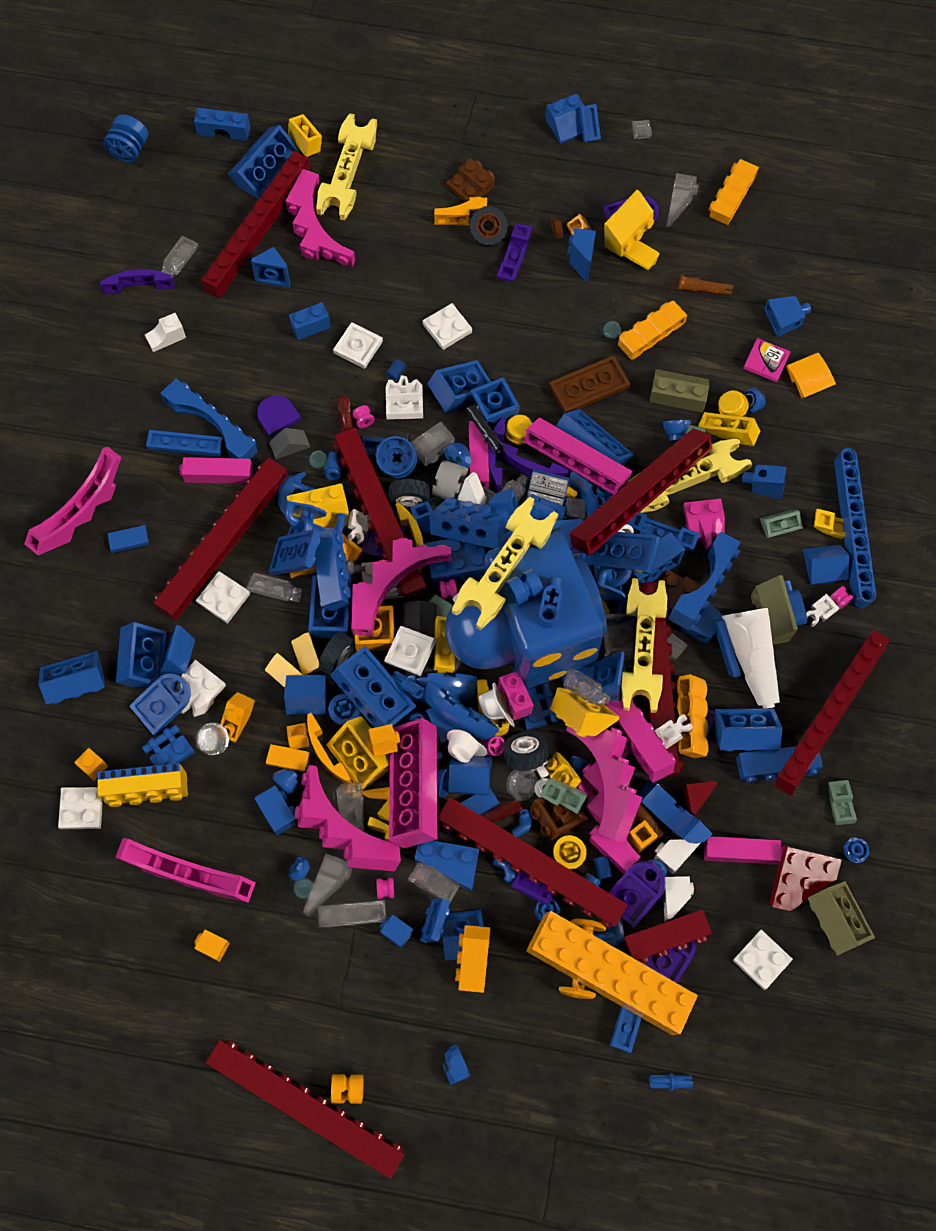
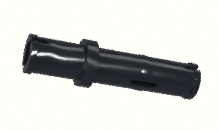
M475 405L469 406L465 412L483 435L485 443L490 445L495 454L501 453L505 447L497 438L495 430L490 428Z

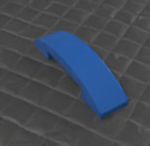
M641 512L627 523L632 526L636 534L657 535L659 537L662 534L667 535L672 532L687 551L694 550L700 533L683 527L679 530L646 518L647 514Z

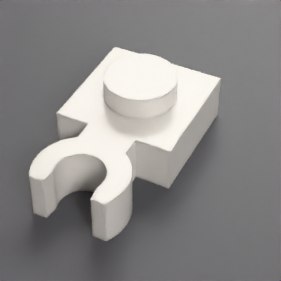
M355 509L350 512L348 528L352 532L348 535V540L351 541L356 536L357 544H360L364 540V534L368 531L367 521H369V518Z
M826 594L811 606L813 611H808L806 614L807 617H813L814 621L810 624L813 627L818 623L819 618L824 622L836 613L839 607Z
M685 715L680 716L677 723L674 724L670 720L655 730L657 736L663 740L666 749L683 738L680 734L681 732H687L693 728L691 723L686 726L682 725L687 720Z

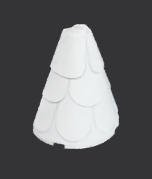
M768 608L722 616V619L725 620L735 655L744 671L746 682L757 704L762 705L763 709L775 707L774 703H779L780 701Z

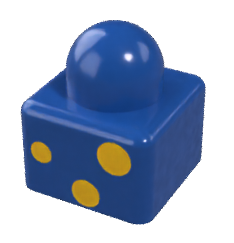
M560 527L552 529L549 539L541 549L531 544L507 579L509 580L515 576L520 578L521 573L532 568L537 573L543 589H545L549 584L550 577L561 578L560 589L562 591V599L555 626L544 628L539 624L538 617L543 593L535 597L529 596L527 601L516 605L504 583L498 594L506 600L496 617L482 630L476 628V623L481 615V611L477 607L467 606L458 615L453 614L452 608L450 609L445 624L446 640L452 653L461 662L476 669L486 670L510 663L512 671H517L526 689L561 678L571 671L586 666L592 667L596 663L603 635L607 631L603 603L586 561L580 553H571ZM519 544L512 545V548L518 550L521 549L522 546ZM504 546L486 553L484 558V574ZM510 556L505 563L502 562L503 565L509 563ZM496 576L489 578L491 582H498L500 580ZM550 595V605H553L555 595ZM549 613L543 615L546 620L554 618Z

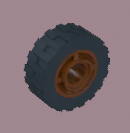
M483 206L477 209L470 219L469 231L471 237L482 246L497 245L507 233V218L497 207ZM485 222L493 224L491 231L484 229L483 225Z

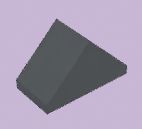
M284 428L269 442L275 459L310 448L304 430Z

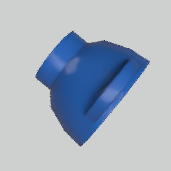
M664 421L663 427L666 434L669 435V441L680 440L687 433L691 421Z
M449 767L437 770V796L445 798L449 790Z

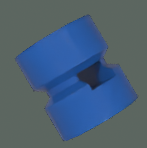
M532 568L521 573L520 578L515 576L505 581L507 590L516 605L527 601L529 596L535 597L544 592L543 585Z

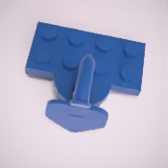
M287 502L285 518L291 527L286 536L278 537L269 569L270 574L279 575L309 569L313 566L315 552L320 544L321 531L327 529L313 523V520L325 517L327 515L325 510L310 504ZM293 513L298 514V515H300V516H299V517H295V516H293ZM337 513L335 514L337 520L334 529L342 534L347 514Z
M616 532L590 556L582 552L580 553L588 567L594 568L596 585L601 600L618 602L616 611L612 615L615 621L621 622L623 620L628 599V589L624 586V583L629 579L631 573L650 574L660 541L657 535Z

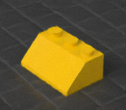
M636 190L604 224L605 248L621 257L625 252L630 251L633 243L636 240H640L643 233L650 229L654 223V211L640 191Z
M342 483L287 496L288 501L310 504L327 512L325 517L314 519L313 523L327 529L334 528L337 520L335 514L345 513L347 516H345L344 528L348 527L350 515ZM293 513V516H295V517H299V516H300V515H298V514Z
M558 687L550 707L557 718L566 722L565 725L575 730V734L581 737H586L587 735L596 736L619 720V716L599 699L590 698L588 692Z
M362 716L348 720L326 744L338 762L342 763L346 772L360 791L366 789L390 770V753L374 757L368 731L371 727Z

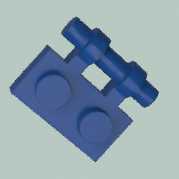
M548 684L541 686L543 692L541 694H537L536 687L526 689L534 705L532 713L523 717L526 730L546 726L545 718L550 717L552 723L559 721V718L550 709L554 695ZM541 701L546 702L547 710L542 711Z
M176 725L169 729L167 727L161 735L155 739L151 738L142 747L146 754L151 750L155 751V754L150 757L154 766L177 764L194 753V750L183 735L177 739L173 736L180 731ZM169 739L171 743L160 749L158 745Z
M441 898L431 901L430 908L426 910L427 918L425 925L421 927L420 933L422 935L420 942H438L442 937L444 920L447 918L450 910L448 907L449 900Z

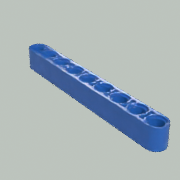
M845 448L835 458L834 465L841 518L844 520L842 525L843 532L845 531V550L849 554V580L851 595L854 597L852 602L857 608L862 609L874 601L876 591L857 454L853 449Z

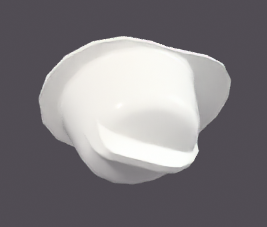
M493 683V689L479 697L481 709L488 718L493 720L507 718L514 727V722L503 703L498 687Z
M451 730L448 732V752L453 758L466 763L473 756H486L487 749L469 733L462 730Z

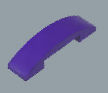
M515 223L506 255L497 274L498 279L514 283L528 246L532 231L531 226Z
M146 269L120 272L100 282L104 295L122 293V287L156 284L157 290L175 289L171 275Z
M501 418L494 430L500 442L504 443L505 418ZM489 445V475L496 492L499 493L501 492L502 468H495L496 454Z
M502 443L505 449L499 453L500 456L511 467L527 476H532L533 469L564 477L569 476L570 469L552 463L549 469L517 456V448Z

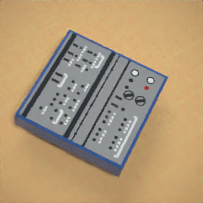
M533 469L526 500L531 497V494L539 496V498H544L564 506L570 478Z

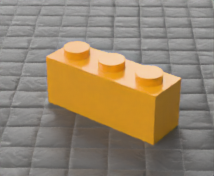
M465 925L464 934L460 933L459 946L463 948L462 951H458L457 964H461V969L456 968L455 981L459 982V990L484 993L490 936L489 927Z

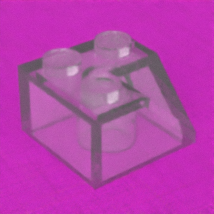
M626 613L605 614L607 631L602 639L603 659L621 651L624 652V658L634 657L637 616L626 615ZM643 642V643H642V645H643V646H642V652H644V650H645L644 642Z

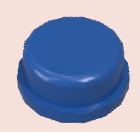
M345 693L335 696L330 701L328 707L331 719L339 725H344L348 720L359 717L361 713Z

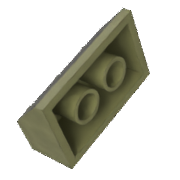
M656 369L649 402L703 412L707 401L709 379Z
M780 575L757 585L751 594L752 603L756 605L757 609L768 608L773 645L789 642L798 630L784 579Z
M846 881L808 897L810 907L816 913L820 921V927L826 933L830 946L837 956L875 938Z

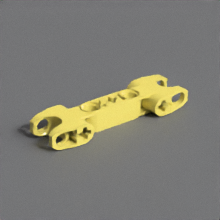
M349 114L343 122L338 142L345 145L331 184L321 183L316 207L317 214L322 215L328 207L337 206L340 208V220L347 218L356 199V190L350 189L363 149L373 150L375 145L377 119H371L367 126L358 127L355 126V114Z
M739 439L723 440L712 444L713 449L707 454V457L697 462L674 484L645 507L641 513L655 511L666 506L670 502L667 497L669 494L717 475L720 481L725 483L750 469L752 466L750 460L737 461L730 456V453L739 447Z
M531 497L519 506L508 520L506 528L512 531L513 534L480 582L469 577L460 589L458 598L452 608V613L458 615L467 606L477 607L481 611V615L476 623V628L482 630L494 619L502 608L506 599L500 596L498 592L530 545L533 544L541 549L549 539L558 518V513L553 511L544 520L533 519L530 511L534 505V499ZM519 544L522 548L516 550L512 548V545ZM510 556L509 563L503 565L502 562L505 563ZM496 576L500 580L498 582H491L489 578Z
M632 578L627 599L626 615L637 616L633 672H622L621 695L623 710L629 711L631 699L634 696L643 695L649 699L651 712L657 713L658 702L662 692L663 675L652 674L655 617L666 618L667 612L665 581L659 580L657 592L653 595H645L639 590L638 579ZM646 623L650 625V628L644 629L640 625ZM643 642L646 643L645 652H642ZM644 660L648 665L640 666L638 662Z

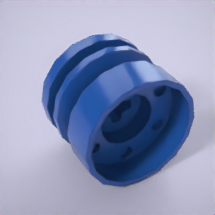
M118 115L115 117L107 136H105L103 145L115 158L124 162H134L138 158L141 147L144 146L149 134L146 127L137 119L128 115Z
M398 436L389 437L382 441L377 448V464L389 477L395 479L406 478L415 470L418 461L417 453L411 443L405 438ZM394 456H401L400 459L402 461L400 463L397 461L394 463Z

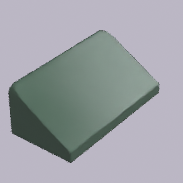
M796 509L760 518L767 538L803 528L800 511Z

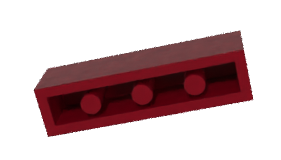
M703 910L625 936L622 940L628 956L643 964L650 961L648 957L656 955L657 958L668 955V950L676 948L677 951L688 948V943L695 941L697 945L708 941L707 937L712 932Z

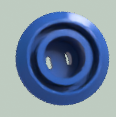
M750 388L744 393L749 402L747 413L757 412L764 407L765 396L759 390Z
M284 768L273 774L272 779L286 794H293L298 784L296 780L298 775L291 768L288 771Z

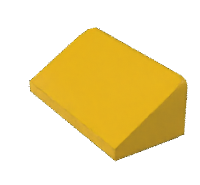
M636 240L630 251L625 252L623 256L649 270L656 264L659 252Z
M309 632L291 641L303 675L322 671L319 669V660Z
M278 653L272 658L265 669L283 687H285L286 675H303Z

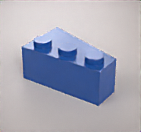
M429 841L417 845L415 863L472 894L479 849Z

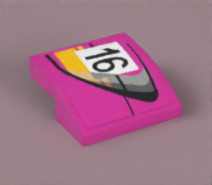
M757 338L743 369L777 382L790 351Z

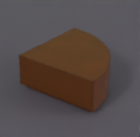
M556 217L550 218L555 237L557 239L563 238L561 221Z

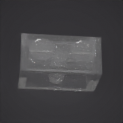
M439 422L411 443L417 453V457L426 466L437 461L439 456L445 452L446 446L454 443V436L442 422Z

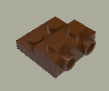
M470 158L458 168V173L446 182V187L464 202L470 200V197L482 198L495 187V176L492 171L484 170L480 161H474Z
M668 570L662 581H665V588L667 590L669 614H671L681 595L691 593L703 585L688 577L682 578Z
M543 797L535 799L530 807L532 818L534 820L538 819L541 824L542 834L545 837L548 836L551 841L567 834L569 830L585 824L588 820L582 809L577 814L561 804L557 806Z

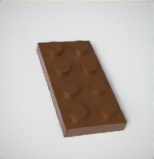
M613 355L549 382V387L563 412L567 413L630 388V382Z

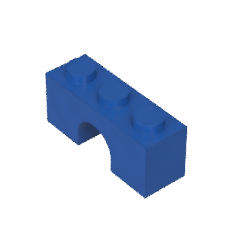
M197 108L194 120L197 135L214 137L216 129H222L229 133L230 139L248 140L250 131L248 114Z

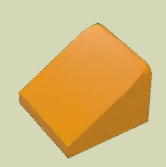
M581 214L566 224L572 235H574L575 228L591 230L586 219Z
M306 723L286 726L290 748L299 749L310 746Z

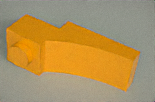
M470 197L469 201L461 205L435 209V225H469V220L473 213L483 206L487 207V198Z

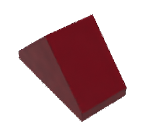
M710 781L687 784L685 786L684 795L687 810L691 815L695 816L718 784L717 782Z

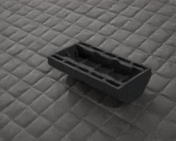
M412 601L405 602L397 608L398 630L400 626L434 638L435 619L437 617L435 603ZM434 648L421 676L428 677V673H437V670H434ZM398 668V672L404 676L415 675Z

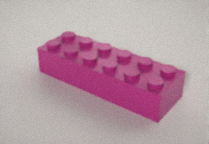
M423 718L393 727L394 731L399 733L400 743H397L398 751L390 753L389 841L402 848L437 840V726Z

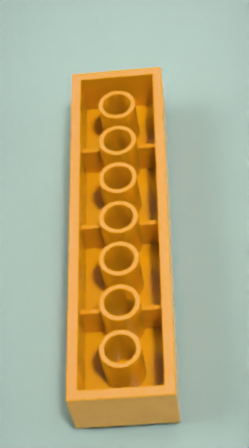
M552 911L544 914L526 950L531 955L670 1035L681 1034L698 996Z

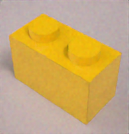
M304 114L289 119L288 136L306 157L320 152L322 136Z

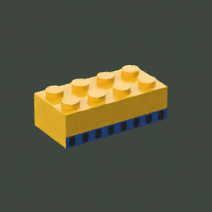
M180 763L97 772L98 796L110 807H119L121 803L139 805L142 804V801L149 800L151 803L162 802V799L168 798L172 801L181 800L182 797L188 796L187 773Z

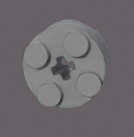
M444 460L435 477L437 479L436 485H433L432 495L442 499L450 497L458 499L461 487L467 478L468 468Z

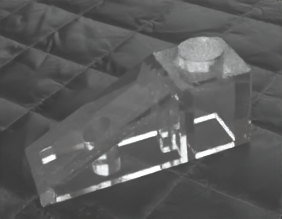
M676 173L667 220L668 227L673 224L692 202L693 195H697L699 184H696V176Z
M361 782L341 784L336 789L339 814L354 827L364 832V802Z
M325 854L303 911L305 916L309 917L343 885L344 880L348 881L352 869L347 867V861Z
M385 900L318 906L319 927L383 922L386 918Z

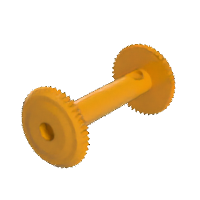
M573 919L570 921L592 935L593 931H606V927L597 921L588 919ZM573 979L572 987H559V991L562 994L579 999H593L596 997L595 993L584 990L585 985Z

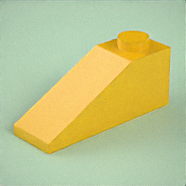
M704 412L698 426L706 429L705 432L726 440L739 439L741 445L749 446L755 445L760 433L754 418Z

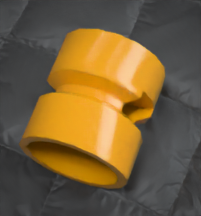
M333 1074L331 1103H345L348 1100L350 1104H362L363 1075L351 1074L347 1078L345 1074Z

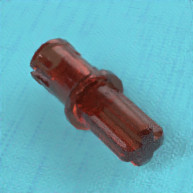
M341 395L338 397L340 410L338 416L341 417L342 431L344 432L348 428L349 430L353 429L351 418L353 412L350 410L348 396Z
M515 800L501 807L498 805V808L481 815L490 822L495 823L502 819L506 820V817L521 811L522 807L520 802Z

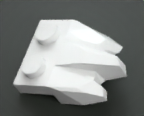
M401 375L398 383L388 380L386 385L387 419L423 418L422 384L417 379L412 383H408L407 377Z
M196 660L187 669L186 674H182V677L190 685L191 698L188 705L180 713L184 714L192 708L194 717L204 714L214 703L215 697L226 686L222 680ZM180 681L177 683L175 692H179L182 689Z

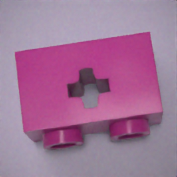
M517 671L500 677L497 687L512 720L530 715L534 705Z

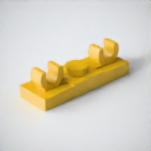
M437 616L435 619L434 636L436 640L434 645V670H437V673H453L455 670V655L450 650L446 640L445 624L447 617Z

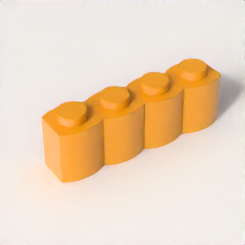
M742 159L738 163H734L730 171L732 174L730 176L727 175L723 183V189L720 188L717 192V200L712 201L709 211L711 212L709 217L729 225L753 183L759 167Z
M674 301L666 302L660 307V310L651 312L646 317V320L638 321L633 326V329L621 333L618 346L633 360L645 350L654 346L658 341L664 339L672 331L681 327L686 322L688 315Z
M691 674L681 676L677 681V692L679 694L677 709L679 717L682 715L687 717V720L682 725L686 726L691 723L693 728L690 731L680 733L683 738L678 741V750L680 754L692 758L706 757L708 753V741L706 738L708 732L706 720L708 707L705 700L707 684L704 679Z

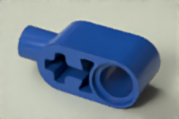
M550 577L549 584L543 592L538 621L544 628H552L557 623L562 599V591L560 589L562 579L558 577ZM550 595H555L553 605L549 604ZM549 613L554 618L546 620L543 615Z
M784 581L796 624H806L807 614L800 591L798 589L793 590L791 581Z

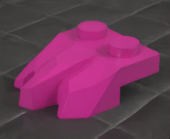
M721 499L684 503L686 529L700 533L697 541H701L706 550L710 549L712 539H716L720 531L724 533L725 516Z

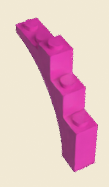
M302 169L286 199L287 212L297 215L293 221L294 233L304 237L300 244L302 256L318 261L320 256H323L325 259H331L342 265L353 267L355 263L354 251L334 241L323 230L316 218L314 203L320 186L319 175Z
M109 447L103 448L92 472L81 488L53 516L29 529L25 545L37 555H40L70 542L75 527L91 521L95 507L111 500L116 487L113 480L122 457Z
M407 538L393 540V561L379 560L378 562H373L372 584L368 582L353 584V635H373L375 619L387 593L397 582L421 567L452 561L451 547L446 545H438L436 547L419 545L413 547V541Z
M567 726L566 731L577 736L587 745L601 770L604 784V809L598 833L612 840L625 843L643 798L635 794L637 790L628 787L636 768L628 765L629 760L621 757L628 738L621 736L622 731L612 727L610 731L605 729L596 736L587 735L586 737H581L575 734V730Z
M627 745L621 756L624 759L631 753ZM596 761L593 765L589 763L582 770L583 776L581 779L585 780L597 794V796L593 794L586 801L588 805L585 811L601 824L604 809V784L601 770ZM597 825L589 833L592 835L589 842L605 857H608V860L617 869L625 874L640 859V856L631 847L627 839L625 843L601 835L598 833L600 826Z
M309 765L306 773L302 775V785L305 787L302 801L299 807L297 806L295 809V819H298V827L320 829L319 838L322 839L323 847L345 849L344 858L347 859V867L395 871L401 861L400 846L368 835L345 820L326 797L319 781L317 766Z
M127 838L122 839L115 857L155 877L173 880L186 887L201 889L218 897L249 903L255 886V882L242 876L200 866L151 849Z

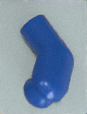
M527 809L520 811L519 825L510 830L512 835L517 838L531 829L532 816Z
M495 859L493 865L504 870V880L507 883H513L518 873L510 868L512 863L504 860L502 863Z

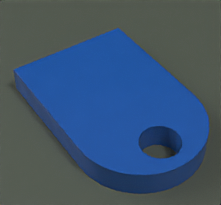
M176 674L162 675L130 707L153 735H157L188 705L191 698L190 685L182 676ZM180 681L182 689L179 692H175L174 685Z

